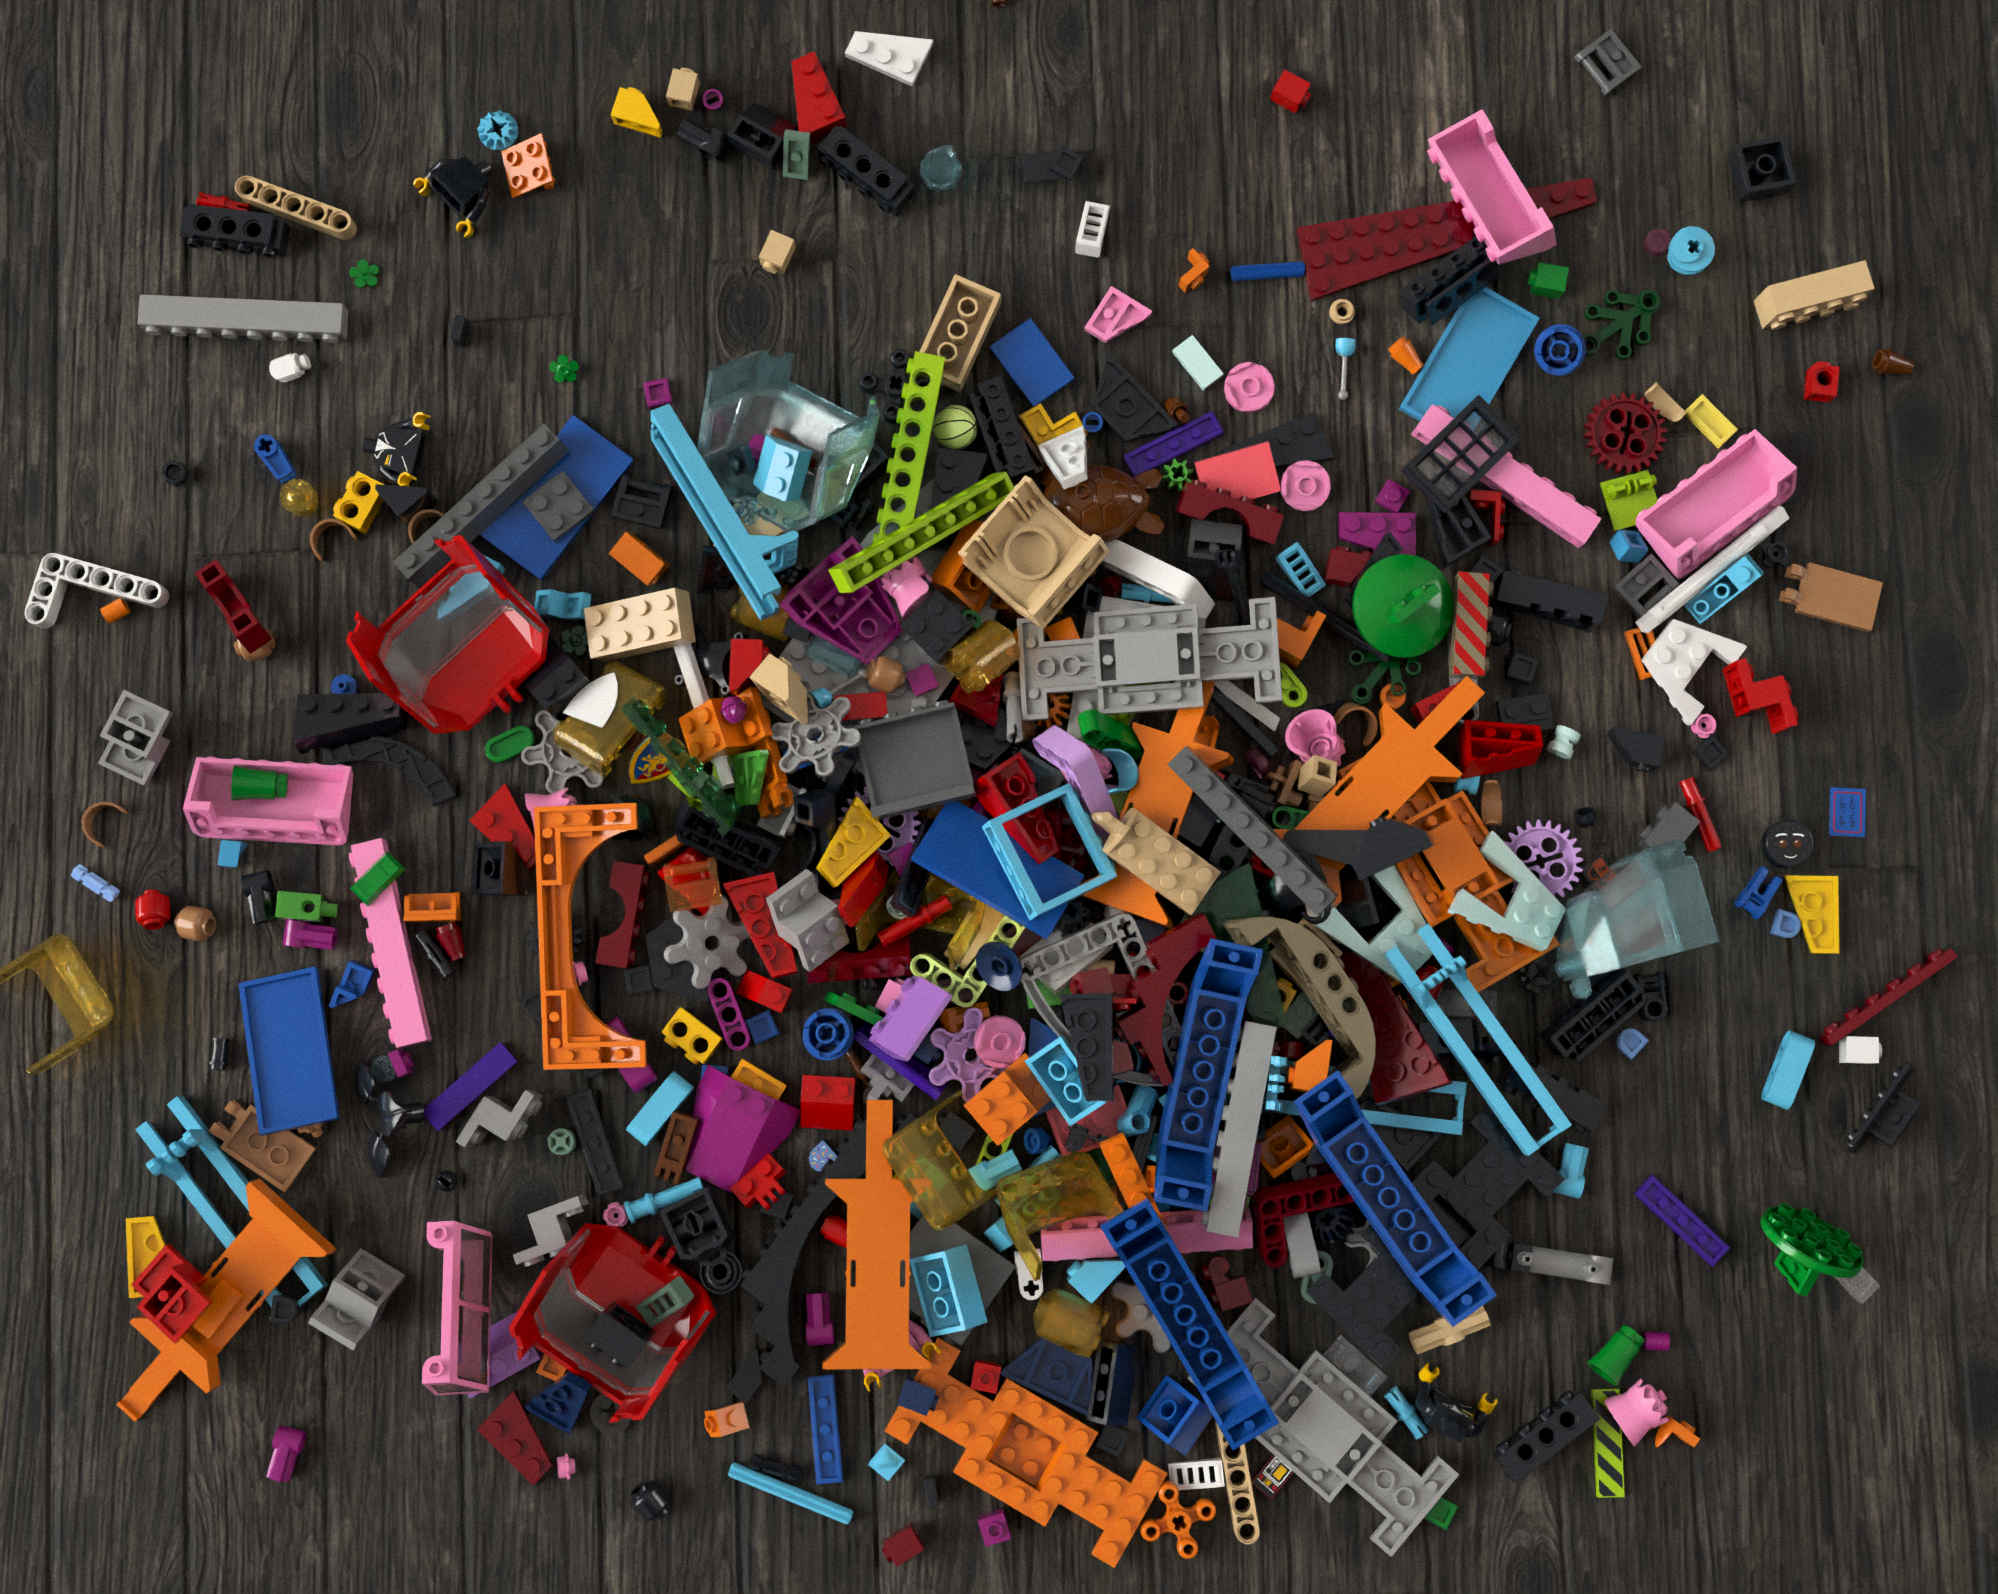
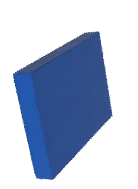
M1031 318L990 346L991 352L1032 408L1043 403L1075 379Z

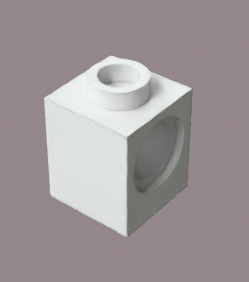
M1845 1036L1839 1040V1063H1879V1058L1882 1056V1045L1879 1043V1037Z

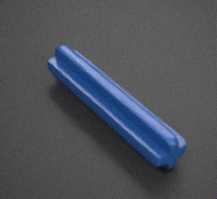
M1300 261L1232 266L1230 274L1232 281L1301 277L1305 274L1304 262Z

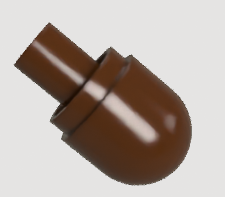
M1171 397L1166 400L1164 410L1175 421L1186 423L1190 418L1187 405L1177 397Z

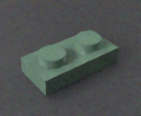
M785 129L783 177L808 180L810 133Z

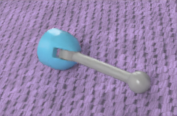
M1338 338L1335 343L1336 352L1342 357L1341 391L1338 393V397L1341 400H1345L1348 397V392L1346 391L1347 357L1351 356L1356 348V340L1352 338Z
M861 669L858 675L830 691L821 687L810 692L816 707L820 709L828 707L831 704L833 694L861 678L866 679L867 669Z

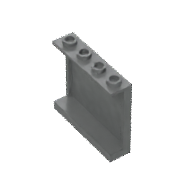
M943 700L934 703V707L924 709L923 706L910 708L908 710L909 713L898 715V712L883 715L881 720L864 719L858 721V725L852 726L861 735L858 749L871 802L870 809L875 821L977 797L954 702L949 703V700Z
M929 1205L910 1232V1259L967 1244L983 1306L986 1310L1016 1265L939 1210ZM904 1260L900 1262L901 1287L905 1286ZM910 1264L909 1315L913 1312L921 1317L919 1322L927 1327ZM973 1328L943 1334L941 1337L953 1346L956 1342L962 1345Z

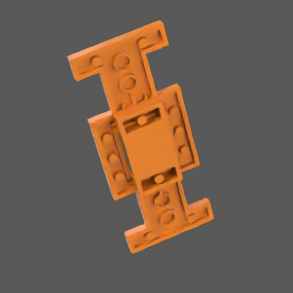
M1362 758L1338 770L1336 773L1338 779L1342 780ZM1350 777L1343 784L1345 789L1353 782V778ZM1425 781L1391 819L1429 830L1436 845L1422 852L1445 889L1441 891L1419 854L1409 857L1395 864L1431 928L1453 916L1480 960L1465 969L1468 980L1479 993L1560 944L1553 935L1548 948L1541 952L1512 940V936L1505 933H1495L1486 925L1481 923L1474 924L1467 921L1466 917L1457 913L1453 915L1448 912L1457 892L1464 889L1496 913L1503 916L1507 904L1498 890L1515 880L1487 861L1479 851L1489 831L1463 790L1441 801L1431 783Z
M938 1337L934 1344L940 1349V1355L935 1349L931 1350L929 1357L932 1361L926 1358L931 1363V1369H919L914 1378L937 1388L935 1394L940 1397L935 1410H929L927 1416L898 1406L884 1431L903 1443L908 1444L921 1421L966 1448L953 1470L955 1474L1044 1527L1047 1525L1058 1503L1103 1529L1091 1554L1115 1568L1168 1473L1143 1459L1130 1482L1086 1456L1098 1434L1097 1430L1007 1377L993 1400L974 1389H970V1386L948 1374L961 1350Z

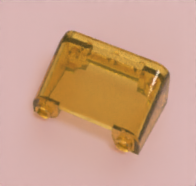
M619 661L608 662L601 671L602 676L614 672L618 683L616 704L603 728L569 715L565 721L561 720L553 730L555 744L603 779L611 771L612 768L609 765L613 759L618 758L621 748L648 715L652 716L654 707L660 710L667 701L666 689Z

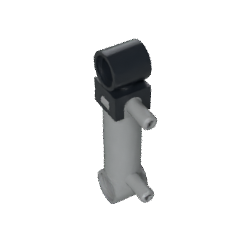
M1504 1242L1483 1265L1610 1285L1614 1258Z

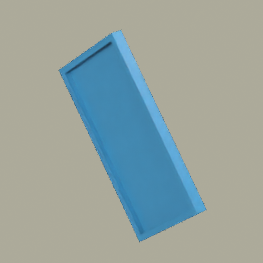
M1485 287L1458 307L1400 405L1399 410L1420 421L1432 404L1444 407L1449 411V416L1455 418L1478 395L1490 404L1540 318ZM1474 411L1464 422L1474 431L1481 417Z

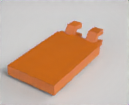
M765 710L766 715H767V718H768V721H769V724H770V727H771V726H772V723H771V720H770V716H769L768 710ZM769 737L744 752L769 750L759 804H756L761 818H766L770 814L772 818L778 817L781 814V805L784 804L785 807H790L794 804L793 792L786 787L788 781L786 773L779 768L781 755L777 741Z

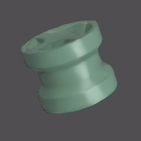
M569 1129L554 1130L548 1137V1147L557 1155L571 1153L577 1144L576 1135Z

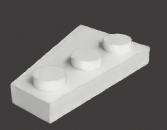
M855 31L845 51V57L913 87L933 46V40Z
M1084 426L1037 445L1040 455L1063 489L1075 487L1080 482L1088 479Z

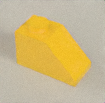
M620 87L611 112L613 123L662 138L661 126L644 94L632 87H628V89Z

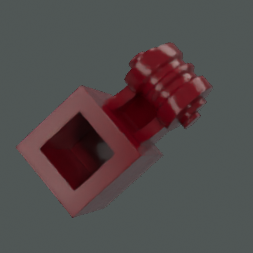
M1213 1256L1208 1261V1264L1202 1266V1271L1206 1282H1212L1214 1291H1211L1210 1295L1214 1307L1219 1306L1223 1312L1253 1302L1245 1277L1239 1275L1230 1279L1226 1278L1224 1274L1229 1269L1228 1261L1222 1256Z

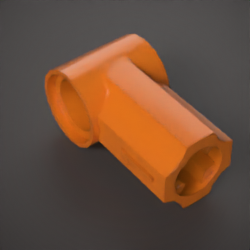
M987 1001L976 1003L969 1007L960 1008V1006L944 1009L938 1017L941 1028L950 1033L959 1032L964 1025L963 1016L965 1011L972 1007L978 1008L982 1012L983 1023L986 1019L990 1018Z

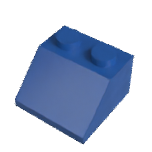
M1166 1375L1136 1419L1169 1446L1186 1456L1213 1415L1206 1403Z

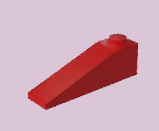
M1020 752L974 782L978 800L994 818L1038 798L1034 785L1036 783L1034 773ZM1042 806L1002 824L1004 829L1038 864H1041L1059 851L1051 824L1046 820Z

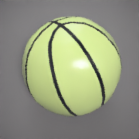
M950 405L945 407L935 417L933 431L937 441L942 446L948 449L961 450L975 440L978 432V422L975 415L968 408Z

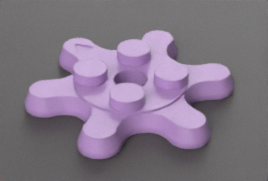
M975 1007L965 1011L963 1016L964 1025L959 1032L950 1033L943 1028H936L930 1035L931 1043L944 1052L942 1063L934 1067L929 1073L930 1081L936 1086H941L951 1079L959 1080L962 1084L961 1094L965 1102H968L980 1092L981 1084L985 1079L996 1078L1007 1068L989 1066L978 1056L972 1061L965 1060L967 1049L974 1048V1035L979 1025L982 1024V1012Z

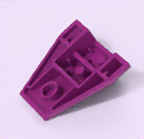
M852 536L824 558L790 590L780 605L798 625L868 665L903 629L900 627L899 620L886 591L881 587L883 585L879 577L854 592H839L828 570L863 550L862 546Z
M708 1065L696 1089L693 1116L700 1118L687 1158L685 1171L733 1193L730 1188L767 1153L771 1154L791 1134L801 1110L780 1099L766 1095L732 1078L731 1075Z

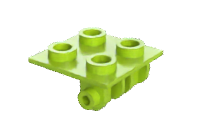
M1649 470L1600 483L1614 531L1635 526L1638 514L1642 510L1649 509L1656 504L1657 496L1653 485L1657 484V480L1654 474H1649Z

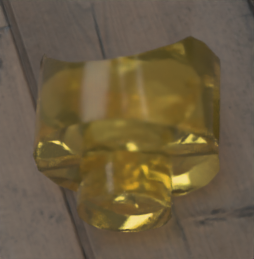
M303 479L288 481L280 492L282 505L295 515H310L316 510L319 503L316 490Z

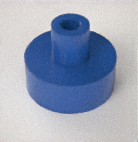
M342 674L332 681L331 691L333 694H358L359 685L350 675Z
M1041 1127L1029 1128L1024 1134V1146L1030 1154L1043 1153L1047 1146L1051 1144V1136L1046 1134L1045 1130Z

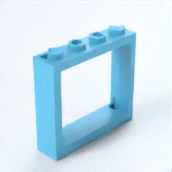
M1070 783L993 818L982 826L1029 920L1053 910L1117 877L1115 864L1102 852L1104 847L1103 841L1099 835L1095 834L1091 826L1092 820L1089 814L1084 812L1079 803V794L1074 788L1072 789ZM1060 797L1101 876L1043 904L1002 824Z

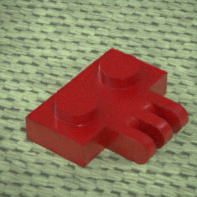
M767 1153L730 1190L748 1209L759 1201L768 1211L771 1205L766 1199L769 1197L776 1203L779 1198L773 1192L777 1190L782 1196L786 1193V1190L778 1183V1180L786 1171L771 1154Z

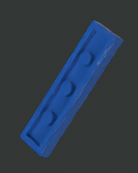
M834 1374L808 1376L816 1485L843 1482Z

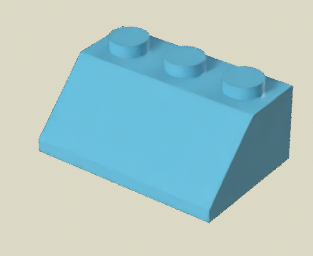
M1063 1035L1025 1060V1063L1069 1126L1108 1102L1085 1101L1075 1053Z
M967 1244L910 1259L930 1337L968 1330L988 1322Z

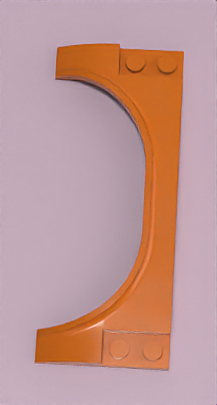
M637 803L534 807L543 1070L647 1067L646 1040L632 1038L612 1029L602 1022L584 1001L575 979L572 947L571 900L576 878L585 861L600 845L620 833L638 829Z

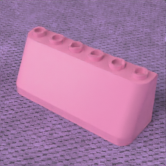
M1483 110L1474 113L1428 139L1430 149L1427 150L1430 160L1433 164H1439L1441 169L1438 171L1445 184L1449 182L1452 186L1450 192L1455 202L1461 201L1464 206L1462 209L1463 215L1468 223L1471 221L1474 223L1476 228L1473 230L1479 242L1484 241L1487 248L1485 251L1491 262L1496 261L1498 264L1506 263L1547 251L1557 245L1552 223L1542 207L1537 209L1497 143L1494 128Z
M1754 429L1748 435H1742L1728 450H1722L1712 462L1702 465L1692 477L1682 480L1672 492L1662 495L1651 508L1642 510L1636 518V527L1669 571L1677 579H1682L1751 528L1776 506H1780L1789 499L1796 488L1797 467Z
M212 756L206 758L196 757L183 811L192 832L205 838L343 845L347 841L354 774L351 766L343 764L322 765L319 763H294L292 761L271 762L267 760H243L240 758L220 759ZM234 765L263 771H277V774H287V797L276 798L275 800L247 799L232 801L231 784Z

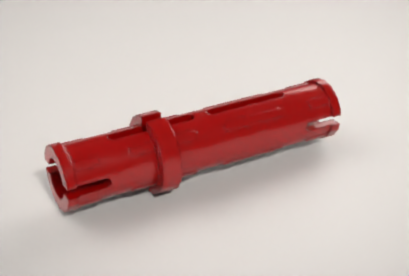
M946 894L927 905L919 906L920 909L916 911L915 916L911 918L906 916L890 927L878 932L877 934L882 944L888 947L898 939L903 938L927 923H933L934 919L952 910L953 906Z

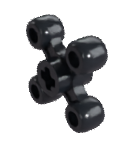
M896 349L891 353L890 363L892 365V372L887 377L881 378L874 373L866 372L859 378V387L864 393L872 394L876 391H881L887 395L888 402L882 412L884 420L889 424H897L898 410L901 408V400L904 399L901 398L903 384L909 383L905 376V370L907 369L910 356L904 349ZM902 357L904 361L897 362L896 359ZM926 379L916 382L921 387H925L930 383ZM866 381L873 382L871 385L865 384ZM896 383L897 386L901 384V389L897 390L894 388L892 390V384ZM891 411L897 412L894 416H890L888 413Z

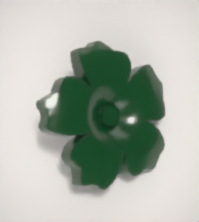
M580 625L572 627V632L565 629L561 633L562 641L566 642L562 646L564 652L573 654L575 651L577 656L584 655L587 651L586 646H588L587 633H584V627Z

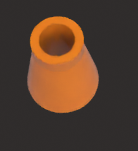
M1404 336L1388 348L1391 353L1390 356L1412 375L1424 365L1420 361L1410 339L1406 340Z

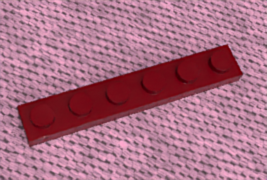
M1938 948L1927 955L1929 960L1923 964L1918 962L1906 970L1908 973L1902 979L1896 977L1885 985L1887 989L1882 993L1875 992L1865 999L1866 1004L1858 1008L1855 1006L1844 1014L1846 1018L1839 1023L1834 1021L1823 1028L1825 1033L1818 1038L1824 1046L1835 1044L1958 956L1952 948L1944 950Z

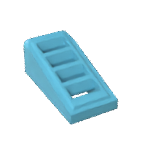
M1298 542L1276 557L1275 560L1296 589L1306 596L1310 597L1326 586ZM1296 554L1297 558L1288 563L1286 559ZM1302 562L1304 566L1294 572L1292 568ZM1308 570L1310 574L1300 581L1298 577ZM1314 579L1316 583L1305 590L1303 585Z

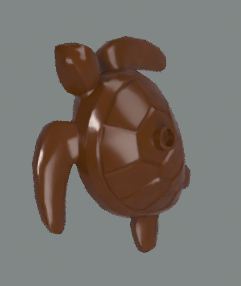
M1086 440V452H1088L1090 442ZM1087 465L1088 479L1080 482L1075 487L1063 489L1048 466L1045 468L1041 480L1046 488L1043 496L1089 536L1096 534L1102 538L1104 543L1121 537L1134 526L1145 533L1161 535L1165 526L1158 515L1147 511L1151 501L1148 492L1156 490L1162 480V475L1157 469L1148 470L1135 477H1131L1114 467ZM1096 569L1090 574L1089 577H1092L1096 574Z

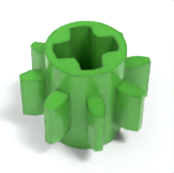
M1173 459L1171 467L1164 465L1163 470L1168 474L1162 476V481H1168L1169 490L1172 487H1178V490L1181 492L1185 482H1192L1187 476L1193 474V469L1187 470L1186 460L1183 463H1177L1176 459ZM1178 471L1182 473L1181 477L1173 478V475Z

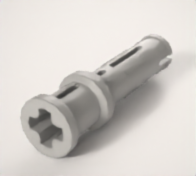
M1008 672L1003 675L1002 685L1005 687L1002 700L1006 704L1007 716L1006 739L1012 742L1013 734H1015V743L1023 739L1020 673Z

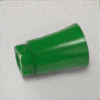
M234 765L231 800H275L276 798H286L288 775L277 774V771H263Z
M1623 1325L1601 1350L1587 1361V1364L1607 1382L1618 1386L1624 1372L1640 1351L1639 1348L1645 1340L1635 1330Z

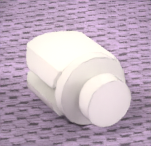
M290 353L272 360L269 369L275 379L285 383L304 375L305 370L311 368V363L306 354L299 356L297 353Z

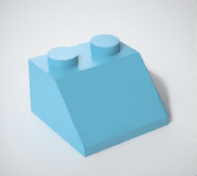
M766 434L753 484L763 493L783 501L799 500L813 451Z
M1120 1258L1084 1259L1081 1263L1076 1260L1067 1270L1069 1274L1067 1281L1092 1304L1121 1273L1125 1265Z

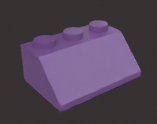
M912 976V978L905 980L900 988L902 992L899 997L889 1003L885 1010L887 1014L882 1021H878L873 1026L870 1032L872 1036L869 1041L894 1059L910 1060L953 997L950 993L918 976Z
M517 1312L491 1326L489 1388L543 1358L544 1353L532 1346L519 1361L516 1352L518 1350L515 1337H511L509 1326ZM462 1343L458 1344V1365H461ZM471 1393L467 1395L469 1396V1398H472L479 1393Z

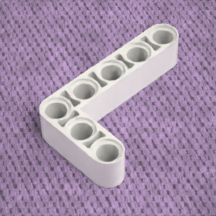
M1117 539L1105 543L1110 552L1099 565L1171 599L1175 605L1197 604L1198 617L1207 618L1215 603L1193 576Z
M49 553L41 560L24 614L28 622L40 628L47 629L53 626L56 622L68 583L115 597H122L123 599L154 608H160L167 604L169 592L159 583L57 553ZM60 561L59 570L53 572L54 564ZM84 568V576L77 579L78 571ZM109 575V582L102 586V578ZM133 582L134 588L126 593L125 588L127 584ZM52 585L51 594L45 596L46 588ZM158 589L157 597L150 600L151 591ZM44 610V617L37 621L38 612Z

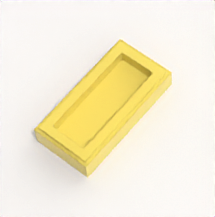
M1703 394L1685 410L1687 412L1685 416L1718 449L1738 430Z

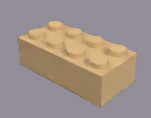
M1866 260L1769 285L1754 300V304L1762 329L1771 327L1772 330H1777L1785 327L1788 322L1795 321L1796 324L1810 320L1811 316L1819 315L1820 317H1826L1841 308L1844 311L1855 309L1859 306L1860 302L1867 299V295L1875 288Z
M956 274L951 281L920 352L945 357L941 385L961 393L1000 307L1001 294Z
M671 588L584 608L590 659L607 662L696 642L690 595L685 590Z

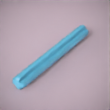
M736 1462L729 1469L728 1476L841 1523L849 1524L853 1511L849 1508Z

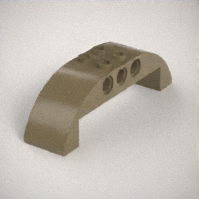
M1251 917L1232 919L1223 923L1236 944L1253 946L1266 935L1268 936L1348 1057L1329 1071L1327 1077L1338 1070L1354 1092L1355 1098H1359L1367 1086L1373 1070L1376 1039L1369 1011L1357 992L1359 987L1354 979L1348 977L1344 972V964L1337 955H1333L1314 933L1286 919Z

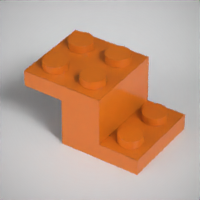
M1319 611L1313 617L1308 615L1300 630L1277 618L1280 660L1297 668L1326 615Z
M749 687L736 695L747 706L744 719L738 723H730L721 714V704L726 698H711L679 718L694 767L702 766L717 756L744 753L773 735L757 687Z
M1026 1052L963 1105L997 1146L1051 1100L1025 1063V1060L1029 1058Z

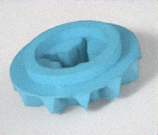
M500 110L493 113L488 112L487 116L481 118L480 125L477 128L481 142L493 150H503L510 147L518 136V125L515 119L509 113ZM493 123L498 124L499 127L504 126L501 129L502 138L496 132L491 133L494 130Z

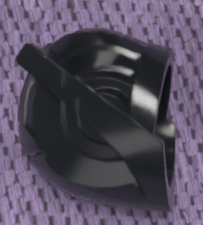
M614 794L611 796L612 801L608 804L637 803L638 829L620 833L612 837V840L628 839L630 842L657 837L655 818L646 800L635 794H626L619 797Z

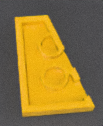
M858 796L854 797L817 866V870L833 888L837 887L891 836L878 820L875 821L873 819L871 811Z
M1783 876L1795 911L1800 919L1801 928L1810 953L1839 954L1838 876Z
M155 1216L126 1218L129 1298L143 1297L131 1284L166 1245Z

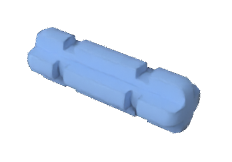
M78 865L73 869L71 873L72 878L78 882L82 880L84 886L98 895L103 894L102 898L109 902H113L118 898L120 893L118 888L113 885L108 886L109 883L92 871L89 873V869L83 865Z

